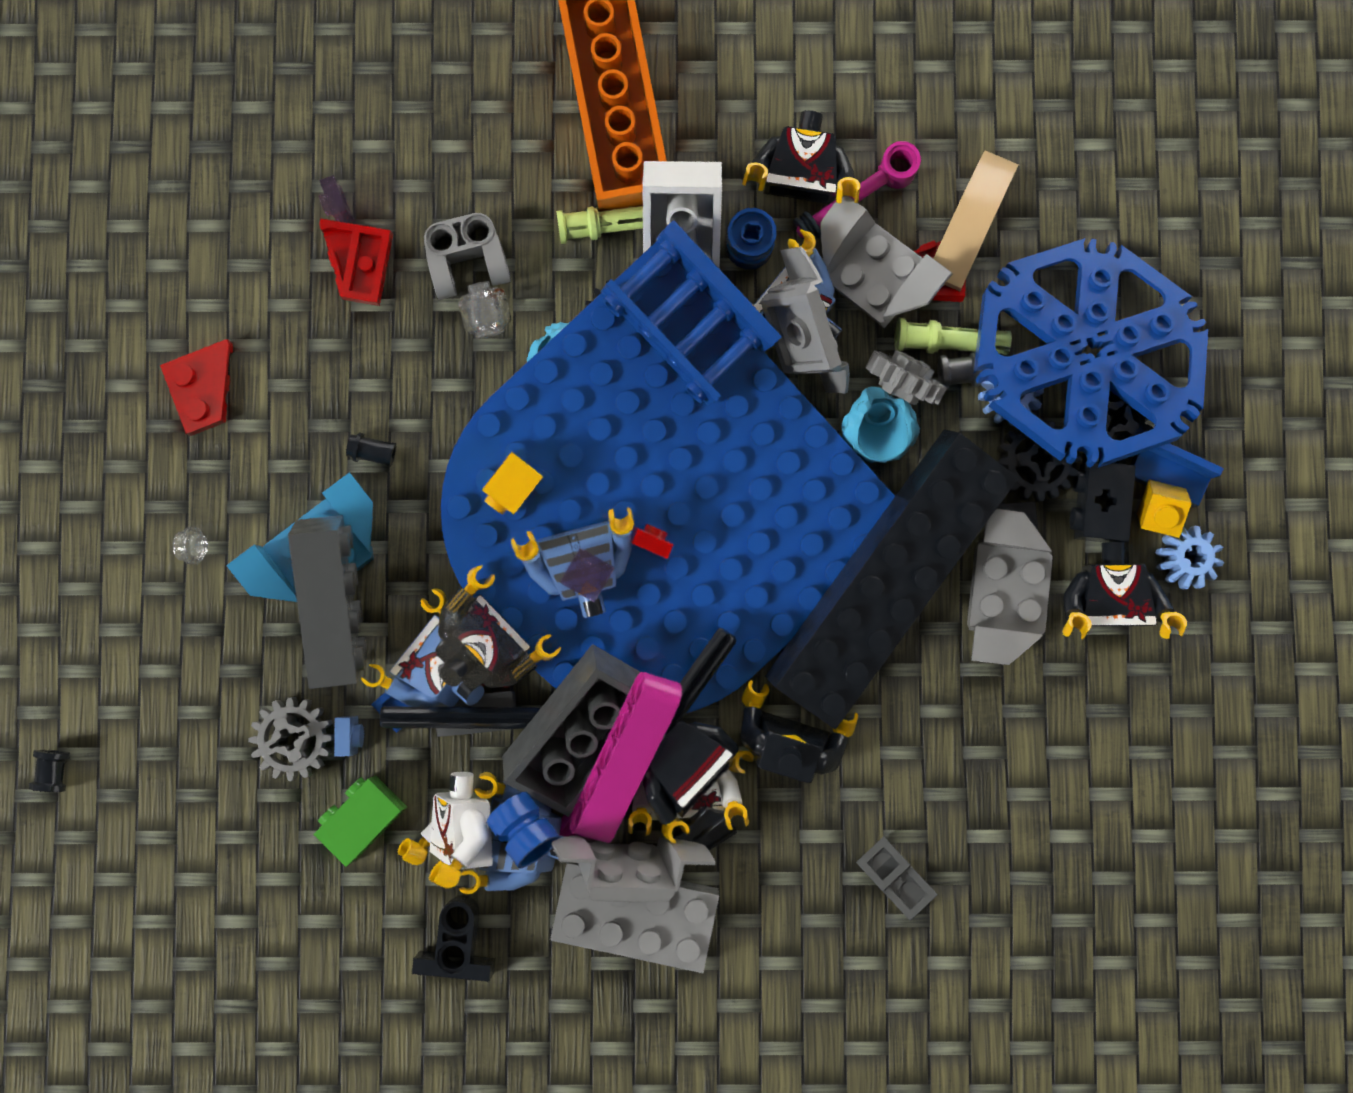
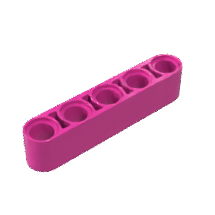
M640 672L637 675L574 806L570 819V833L605 843L612 841L679 706L682 693L680 683L645 672Z

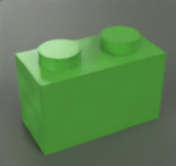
M376 775L368 778L366 781L360 777L345 792L349 797L340 808L334 804L318 819L322 826L313 835L345 867L355 862L408 808Z

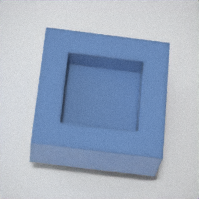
M358 716L335 717L334 756L358 754V747H362L364 743V727L362 724H358Z

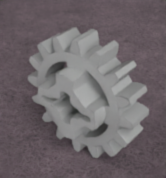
M874 350L865 367L871 374L880 377L878 384L882 386L881 389L913 405H917L919 399L933 405L934 403L939 405L947 390V387L941 384L942 382L932 378L934 370L930 369L929 365L898 350L895 351L893 356H888L881 351Z
M288 697L286 707L281 700H275L272 702L274 711L267 708L259 711L264 719L263 722H252L251 727L258 731V735L248 738V742L258 744V749L251 756L252 758L262 756L264 759L260 765L262 771L270 767L274 768L272 778H280L286 772L288 781H293L297 779L298 771L303 778L312 775L310 766L321 769L325 764L320 757L332 755L333 751L326 747V742L334 740L335 735L326 734V728L332 725L333 722L332 720L322 721L320 719L324 712L322 707L316 708L313 711L310 710L312 700L305 699L298 706L296 697ZM291 713L305 717L310 723L305 725L298 722L295 715L292 716ZM272 725H274L275 730L271 740H269V732ZM305 732L304 735L299 736V739L294 741V744L280 745L281 742L286 741V738L291 733ZM313 737H316L314 750L310 753V744ZM279 753L287 756L289 763L292 762L293 764L279 760L274 754Z

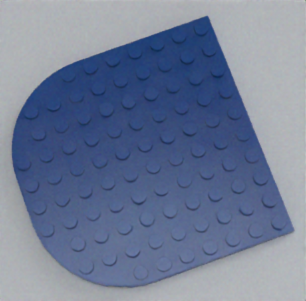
M656 241L614 282L621 288L660 251V243ZM670 262L632 301L648 317L687 280V272L678 262L675 264ZM697 291L659 330L676 346L714 309V301L705 291L702 293ZM601 293L503 384L477 410L462 431L448 462L442 487L441 525L445 548L451 567L463 590L468 584L467 575L472 568L483 565L476 573V580L480 584H484L490 575H495V580L490 587L477 590L469 600L472 604L475 603L478 607H481L476 602L477 598L481 595L530 646L529 649L523 651L509 635L492 622V626L524 659L535 650L536 643L543 636L552 635L551 638L542 643V649L544 652L552 654L561 647L560 652L549 661L541 660L537 664L532 665V667L556 689L592 644L640 672L680 683L719 628L732 633L736 638V644L687 711L689 713L709 706L740 688L791 641L892 502L895 495L765 352H761L758 348L756 350L751 348L713 386L721 397L710 405H707L704 401L699 403L686 391L685 385L687 383L623 315L617 317L607 308L603 302L605 296ZM724 320L686 359L702 375L740 338L739 333L741 330L732 320ZM513 452L542 474L543 478L515 514L506 510L502 515L484 501L488 494L482 491V489L509 454ZM627 508H631L634 520L631 535L635 526L644 530L646 524H650L667 532L668 535L665 540L674 544L668 559L632 544V550L624 574L616 579L615 587L601 591L606 612L584 618L578 597L562 601L560 595L548 594L529 576L522 560L518 559L515 555L511 539L514 538L516 544L522 546L529 542L528 531H531L537 540L600 522H609L608 512L610 509H613L616 519H623L628 514Z

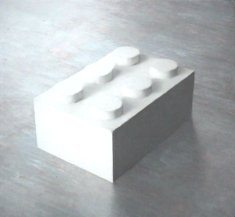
M644 161L643 253L657 241L656 238L661 231L674 220L719 268L722 162Z

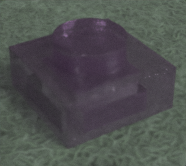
M334 175L319 180L324 193L318 195L326 216L332 215L339 222L349 223L354 221L342 186Z
M579 547L560 579V583L595 603L615 567Z

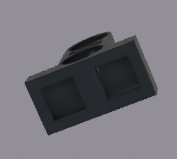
M458 895L445 905L439 916L436 952L420 950L413 958L412 974L490 981L494 974L496 958L475 956L479 907L474 899L466 895ZM457 906L464 908L469 915L468 922L466 924H458L453 921L450 913L451 908ZM457 946L461 948L465 957L464 961L459 963L452 962L447 956V947Z

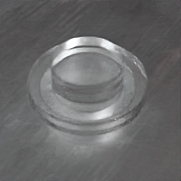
M187 527L183 531L177 532L173 540V551L176 558L189 565L199 564L208 550V542L202 531L197 527Z

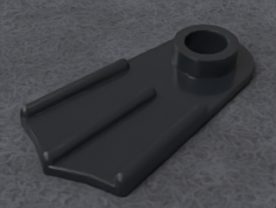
M703 806L686 822L690 829L689 834H685L679 828L672 837L674 839L704 844L708 850H711L735 835L737 829L731 820L732 830L727 828L724 811Z

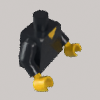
M750 680L741 697L746 708L743 710L740 739L743 746L753 754L757 766L761 769L806 783H812L816 774L822 775L835 771L841 763L848 744L847 737L852 736L855 731L858 713L855 712L853 720L843 719L836 730L832 728L834 733L761 711L759 708L762 707L769 694V686L764 684L761 692L757 693L752 689L753 681Z

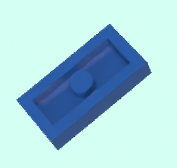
M1170 443L1135 455L1131 465L1136 466L1135 481L1145 486L1148 480L1186 488L1192 502V507L1200 505L1210 480L1221 476L1224 469Z

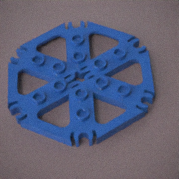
M1084 238L1009 262L1006 267L1000 270L997 276L999 280L1005 283V286H1000L993 280L989 283L982 295L973 374L983 370L976 378L977 384L989 381L994 385L995 389L988 390L983 397L985 401H992L988 407L1059 461L1065 457L1066 462L1072 464L1077 458V451H1081L1087 456V467L1091 468L1099 458L1098 468L1177 441L1190 428L1181 421L1180 416L1193 422L1200 415V411L1204 407L1208 329L1197 332L1206 323L1205 319L1192 321L1187 316L1198 305L1196 302H1188L1192 296L1123 245L1117 250L1116 244L1110 242L1105 250V254H1101L1096 250V239H1091L1084 250ZM1065 261L1076 263L1078 266L1074 311L1038 286L1033 279V273ZM1122 272L1135 274L1162 295L1163 305L1115 321L1119 275ZM1004 311L1047 344L1009 357L999 354L995 347L999 313ZM1177 343H1184L1190 351L1187 386L1183 388L1173 386L1136 357ZM1087 345H1089L1091 349L1103 348L1095 357L1092 353L1080 354L1084 351ZM1068 380L1063 429L1051 428L1021 404L1020 396ZM1109 390L1154 423V428L1124 440L1112 439L1106 431Z

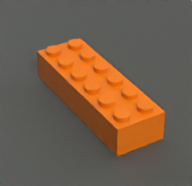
M558 0L599 211L642 206L644 161L667 160L635 0Z

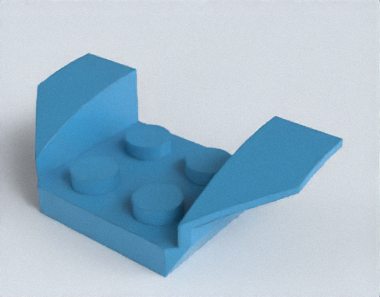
M349 472L322 492L326 499L299 519L343 515L344 526L351 525L354 546L351 548V556L348 557L349 563H356L357 571H359L374 559L371 546L373 501ZM294 523L263 547L253 545L226 565L250 596L297 602L288 534Z

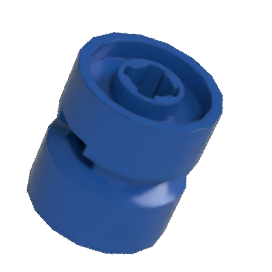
M746 208L737 212L730 220L727 229L726 252L736 266L743 269H757L770 259L777 236L776 225L772 217L758 208Z
M521 792L507 799L490 814L486 821L500 842L508 841L505 850L519 869L525 868L541 859L553 849L552 841L561 838L547 818L539 819L540 808L528 792Z

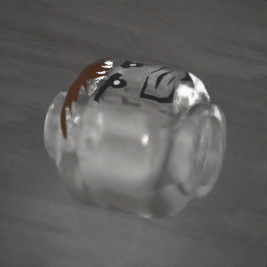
M489 281L467 286L469 293L463 295L458 300L464 329L470 334H476L477 339L505 333L504 327L510 324L511 314L504 290L498 287L491 288Z

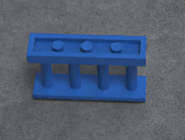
M673 220L656 238L660 243V251L621 288L611 279L600 292L605 296L603 302L607 308L617 317L623 315L687 383L685 389L689 395L699 403L704 401L707 405H710L721 397L713 386L751 348L754 350L758 348L761 352H764L771 348L782 336ZM670 262L674 264L678 262L687 272V280L647 317L632 299ZM697 291L701 293L705 291L714 301V309L674 346L659 328ZM724 320H732L741 330L739 333L740 338L701 375L686 357Z

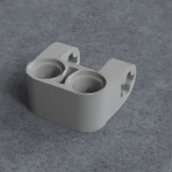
M472 213L434 223L426 230L424 243L427 262L438 300L457 296L450 264L482 256L485 257L493 286L511 282L505 253L492 220L487 215ZM485 228L489 230L488 236L484 240H471V235L476 229ZM440 238H452V244L448 249L442 251L435 249L436 242Z

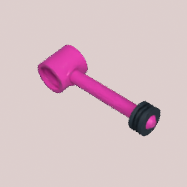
M898 141L891 144L886 149L881 164L878 166L879 171L860 183L858 202L885 184L895 189L908 186L915 178L921 163L918 149L906 141ZM902 159L908 164L909 169L904 172L896 171L891 166L890 161ZM836 200L813 216L805 211L802 213V216L799 215V218H795L793 223L797 229L798 236L804 240L803 235L800 233V229L811 232L815 239L816 237L819 239L821 237L820 222Z

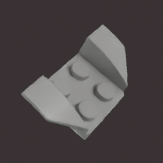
M843 196L842 203L835 202L820 222L823 261L828 269L834 289L883 328L896 315L929 305L934 296L952 275V272L926 254L922 258L876 224L868 210L859 203H854V200L849 196Z
M802 247L783 249L781 254L790 280L770 288L767 291L768 294L764 295L761 299L766 320L782 336L775 343V347L783 372L796 375L820 373L826 393H848L849 364L840 360L837 342L832 335L827 319L825 304L821 299L818 288L815 286L823 282Z
M996 509L985 524L984 538L978 540L975 547L967 619L969 630L974 631L971 661L1009 665L1038 641L1046 630L1053 556L1050 554L1052 552L1024 512Z
M579 835L562 837L552 841V846L559 862H576L579 864L592 901L669 902L680 887L684 865H715L712 854L704 844L675 839L676 843H672L664 837H659L657 846L643 842L611 844L595 841L588 843Z

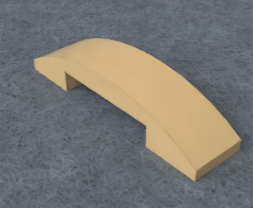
M984 150L934 256V260L952 272L951 277L944 285L961 291L1019 164Z

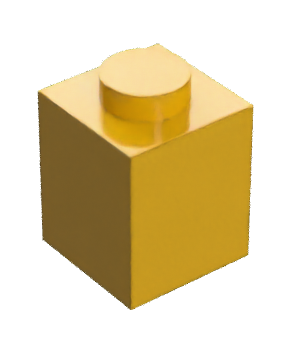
M511 452L482 489V491L488 494L484 501L502 515L506 510L515 514L543 478V475Z
M1148 480L1137 512L1141 529L1180 538L1192 504L1187 489Z

